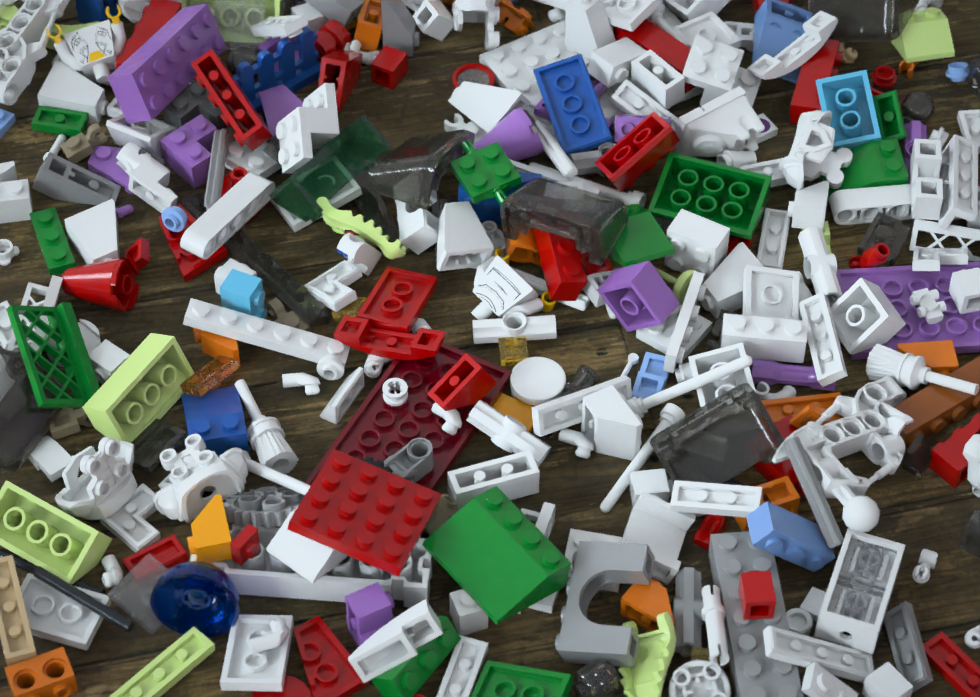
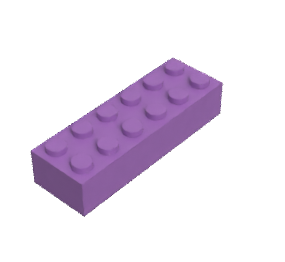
M208 3L183 7L107 77L127 123L153 120L195 79L194 76L197 73L191 65L193 61L211 48L218 56L226 49L224 39L220 34Z

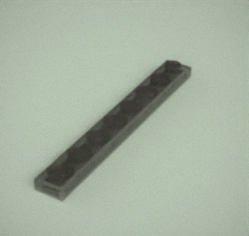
M197 193L182 196L179 204L196 220L207 211V208L204 206L205 195ZM241 228L223 244L241 263L256 271L257 277L261 278L262 282L310 327L330 324L333 314L325 307L324 303L312 296L305 286L299 284L289 271L276 263L274 258L264 252L256 241L250 239L241 231Z

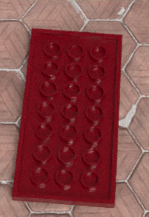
M442 343L435 356L418 360L394 359L304 483L312 485L333 449L353 457L360 456V459L372 457L374 462L378 460L384 462L411 440L421 437L426 438L432 444L434 467L431 472L423 476L416 483L435 491L478 428L466 421L469 413L476 405L473 404L456 409L460 413L462 426L461 429L458 428L455 435L452 436L443 431L442 426L446 420L432 412V406L435 401L427 393L467 352ZM467 353L497 382L482 399L483 402L493 407L510 383L512 371ZM400 378L407 383L408 399L404 404L391 406L384 401L382 388L388 379Z

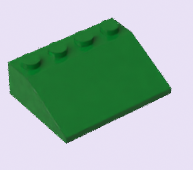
M670 152L648 210L653 216L674 220L680 210L684 209L730 228L729 235L751 240L763 217L770 197L772 176Z
M497 486L472 498L423 541L424 548L496 625L564 588L567 585L572 564Z

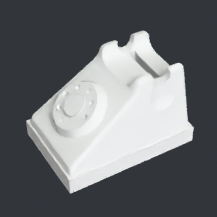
M739 86L702 105L701 108L698 107L679 117L675 133L680 141L672 151L681 155L717 157L724 150L756 151L759 148L755 141L756 132L764 131L765 126L746 99V92Z

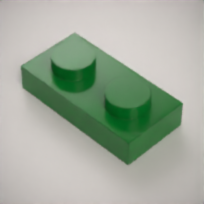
M39 105L31 122L32 130L66 136H76L81 132L84 134L89 122V115L87 112Z

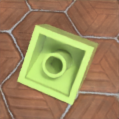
M929 7L923 11L913 12L906 10L900 14H892L891 42L906 63L955 57L948 18L940 8Z

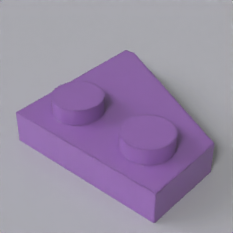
M102 145L93 147L94 153L90 155L88 160L89 171L103 176L113 183H119L125 187V192L133 194L128 190L130 176L116 164L119 161L116 157L122 148Z

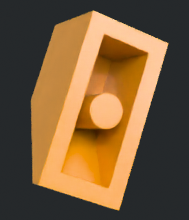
M218 494L211 499L191 523L192 536L187 537L190 555L196 554L198 566L232 559L230 548L231 536L222 496Z

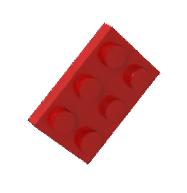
M387 266L356 317L369 319L372 328L410 333L436 290L438 277Z

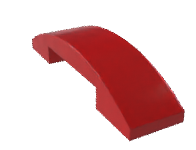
M344 315L333 335L338 341L371 355L397 360H418L437 355L446 337V332L419 328L417 334L378 329L371 327L369 319Z

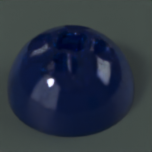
M188 561L171 567L158 579L150 596L151 609L157 619L169 629L183 635L193 626L206 637L223 634L236 624L240 614V598L234 582L226 572L208 562Z

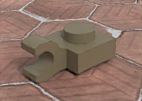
M98 123L90 125L85 136L81 132L60 145L70 162L76 164L94 153L93 147L101 145L108 140L104 132L96 135V133L102 130Z
M278 298L267 302V305L271 308L268 311V315L274 320L273 322L311 332V326L295 309L287 313Z
M82 407L73 410V408H61L44 414L54 440L80 432L79 425L93 426Z

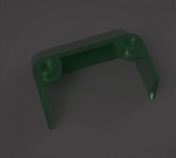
M365 114L339 131V135L313 154V159L283 181L269 194L271 199L304 222L308 220L315 222L319 219L323 211L316 202L319 197H326L330 200L358 173L363 170L366 173L371 171L379 163L376 159L392 148Z

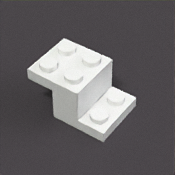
M699 35L695 36L682 75L685 77L686 83L704 88L700 105H704L741 86L746 92V99L753 107L762 78L749 73L745 68L739 67L744 50Z
M324 83L304 99L302 107H297L278 122L276 136L280 144L278 160L282 164V173H293L313 159L312 149H320L340 134L335 83Z

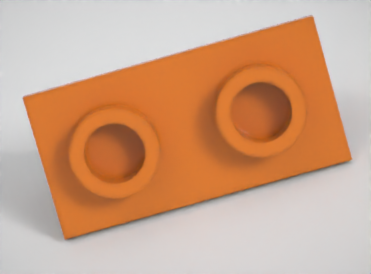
M500 0L495 5L499 6L500 9L499 21L497 23L502 25L508 19L504 27L515 35H526L528 27L535 30L531 20L532 16L525 9L520 8L518 10L510 0Z

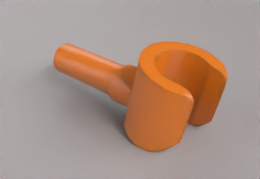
M905 60L901 61L898 73L901 74L902 71L908 70L907 78H912L914 68L920 61L906 63Z

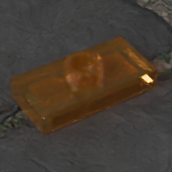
M219 355L182 382L180 385L181 389L185 394L202 397L211 389L219 387L224 379L240 368L237 359Z

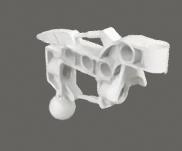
M0 0V10L2 6H8L18 0ZM20 0L25 3L6 28L0 30V103L9 106L13 105L23 90L30 84L35 73L36 61L42 59L48 53L45 48L49 37L46 35V28H48L51 35L55 19L63 16V11L70 0Z
M890 375L865 384V386L857 391L854 398L838 395L834 403L821 414V417L816 422L809 421L807 425L794 431L784 440L786 441L796 436L800 438L825 497L837 498L844 506L842 518L846 526L854 532H869L878 524L880 510L877 503L868 496L863 495H865L873 482L882 479L887 474L892 475L896 472L905 453V443L900 433L905 425L914 421L910 416L893 408V406L904 401L907 394ZM835 413L844 417L833 422L827 423L823 426L821 425L824 421L829 420ZM783 443L779 446L772 459L774 463L789 459ZM862 450L871 462L880 465L882 468L867 479L853 475L838 459Z

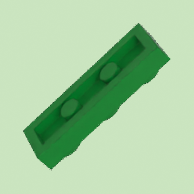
M52 207L29 213L50 276L64 273L68 268L76 267L56 208Z

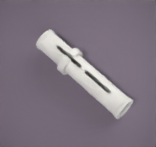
M707 585L701 590L704 605L701 613L702 619L706 622L709 659L712 665L717 666V656H719L720 666H723L730 660L724 628L726 613L725 608L721 605L720 588L713 585L712 595L710 585Z

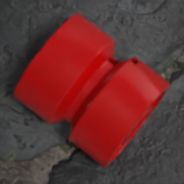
M331 19L316 31L318 39L315 40V50L319 52V58L316 60L321 63L323 56L338 49L344 50L346 43L351 44L350 34L340 22Z

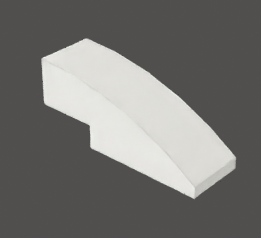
M425 599L375 632L348 657V660L362 682L365 683L416 656V648L443 634L441 622Z

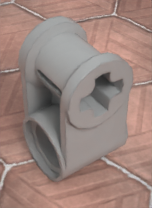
M421 437L411 440L394 455L389 456L384 461V467L389 466L393 474L416 483L423 476L431 472L434 467L431 442Z

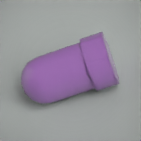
M125 205L117 208V219L119 220L134 211L133 206Z

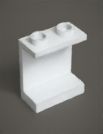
M643 491L633 505L621 543L648 544L655 557L652 578L668 585L679 571L681 561L677 559L686 532L695 521L696 515L685 512L671 511L670 503Z

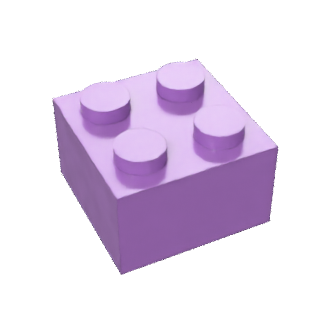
M650 261L615 269L597 289L627 332L663 324L680 304L673 291L667 286L659 275L658 270Z

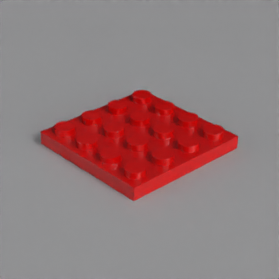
M333 449L291 517L287 530L399 577L437 508L442 494Z

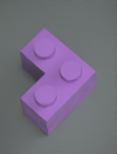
M202 114L160 139L164 162L194 189L207 182L213 135L217 129Z
M378 582L345 596L347 630L357 647L361 646L375 632L394 619L392 614V608L395 607L393 598L388 591H383Z

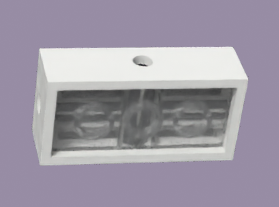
M850 528L847 529L819 613L814 637L870 654L874 653L901 565L905 544L863 532H854Z

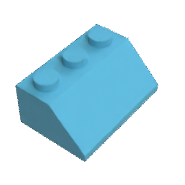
M867 70L816 80L821 110L832 111L830 127L835 129L833 151H837L840 148H848L850 150L870 141L881 140Z

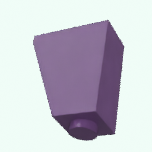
M284 84L259 92L268 129L273 135L271 139L279 149V139L276 136L278 122L297 107H302L303 102Z

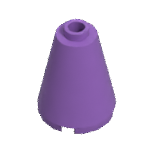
M520 107L511 111L474 145L478 150L498 142L508 158L514 161L537 156L544 151L538 133H534L531 127L533 125L531 120Z

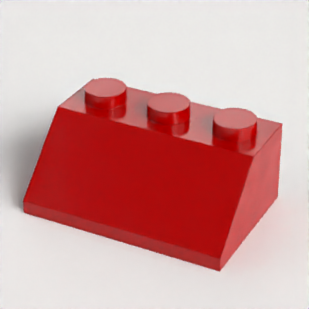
M653 111L599 158L595 164L609 181L622 192L624 189L630 188L642 173L651 170L658 159L670 153L680 139L673 128Z

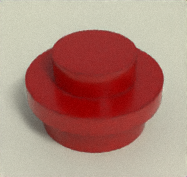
M883 65L876 68L872 73L871 80L875 86L887 89L896 84L897 75L892 67Z

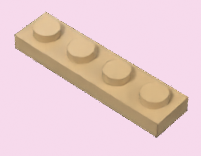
M13 555L0 558V638L7 666L37 656Z

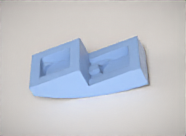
M650 352L645 353L641 369L638 371L632 390V397L636 396L637 398L642 397L644 399L664 390L670 373L663 371L665 356Z

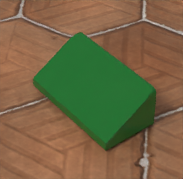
M897 90L872 96L881 140L898 139L899 143L907 139Z

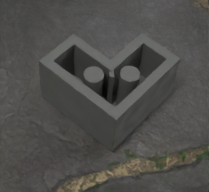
M197 80L185 88L163 109L164 122L177 127V129L200 114L216 126L218 130L228 127L220 116L223 113L220 107H214L207 97L210 92L207 88L203 89Z

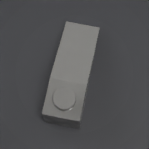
M381 0L383 47L387 45L406 52L407 56L413 57L414 48L419 47L420 32H416L415 19L402 0Z
M49 152L40 166L32 185V189L53 199L89 205H99L110 199L116 202L121 188L120 185Z

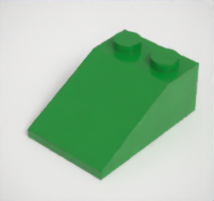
M898 139L874 140L850 149L853 153L852 162L848 167L840 168L844 174L843 183L837 189L829 187L827 204H829L830 195L838 190L907 184L909 176ZM821 175V182L826 181L827 177Z
M639 204L625 206L623 211L616 213L614 211L603 212L599 215L600 217L591 219L597 246H601L606 256L623 267L675 254L673 245L652 213Z

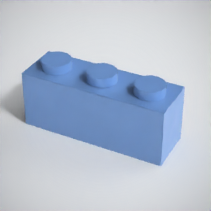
M768 501L746 516L752 545L812 572L823 568L824 565L835 558L834 550L827 546L819 525Z

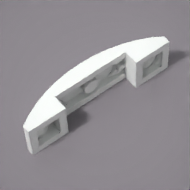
M819 11L802 25L805 32L802 36L774 58L764 54L747 68L748 72L767 80L781 77L799 68L825 44L838 23L837 18Z

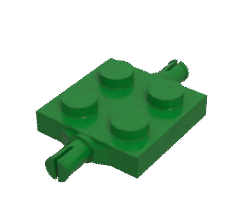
M467 140V143L464 141L461 147L466 155L450 161V168L473 204L485 199L496 198L502 208H505V204L508 207L511 204V200L505 193L510 188L522 184L520 174L498 142L477 150L471 140Z

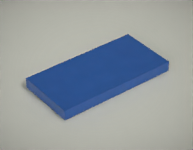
M582 54L533 70L558 143L567 156L568 154L597 148L606 142H613Z

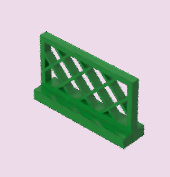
M61 302L57 307L10 305L6 310L38 408L79 409L84 406L100 387L71 302ZM19 315H23L31 321L29 327L20 320ZM47 316L50 326L41 320L40 317ZM35 325L47 334L45 339L32 330ZM27 337L40 346L37 351L28 345ZM50 338L56 342L58 350L48 343ZM42 350H45L55 358L53 363H50L41 355ZM35 362L47 370L45 376L36 369ZM58 362L64 366L66 375L56 367ZM51 374L63 383L61 388L48 379ZM44 386L56 395L54 399H46L43 391ZM66 387L72 390L74 399L64 392Z

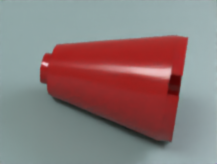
M122 257L68 268L61 276L63 278L61 288L68 296L116 311L127 312L126 309H132L138 298L139 283H135L134 275H139L135 261L131 258Z

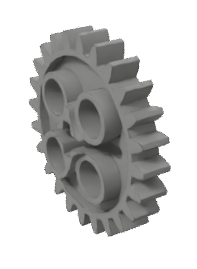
M267 486L257 488L256 490L249 489V492H239V495H231V498L225 499L223 505L227 522L234 523V526L243 524V528H245L248 524H251L256 528L260 526H265V528L281 527L291 511L299 506L304 495L284 486L281 488Z

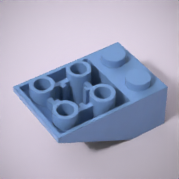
M765 0L754 16L752 64L764 54L774 58L805 33L802 25L812 18L813 12L780 0ZM801 66L779 78L797 84Z

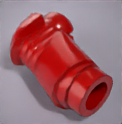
M885 243L875 244L866 251H863L861 256H851L848 263L849 267L856 269L879 266L887 261L890 249Z

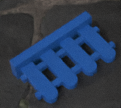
M303 27V32L297 35V40L293 43L288 38L280 40L277 45V52L273 54L266 49L262 50L257 55L256 64L250 65L247 61H243L237 66L236 75L233 77L257 113L264 111L259 92L284 84L292 93H295L319 79L321 63L316 60L319 58V52L315 50V40L318 39V34L309 27ZM298 50L299 59L295 61L294 52ZM278 62L279 70L275 72L274 63ZM258 73L259 82L254 84V75Z

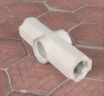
M808 227L806 230L801 231L798 236L804 255V274L807 279L812 280L815 293L824 292L828 298L829 305L832 306L842 296L836 276L837 260L833 253L829 254L822 230H819L817 227Z
M511 311L506 313L503 318L472 320L474 344L503 342L509 347L516 348L522 346L528 340L557 338L554 315L525 317L521 312Z
M479 400L473 407L466 420L490 436L493 443L507 452H514L516 454L530 450L537 467L544 461L551 449V446L528 432L526 426L511 416H504L482 400Z

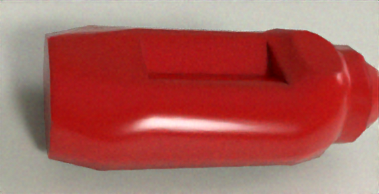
M707 514L694 535V543L701 548L709 549L710 534H719L726 526V516Z

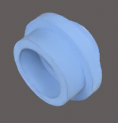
M965 62L950 63L948 70H946V77L951 78L953 82L965 81L966 77L971 75V69L968 68V63Z
M173 206L166 208L162 212L161 218L167 229L173 232H180L185 228L187 215L182 208Z

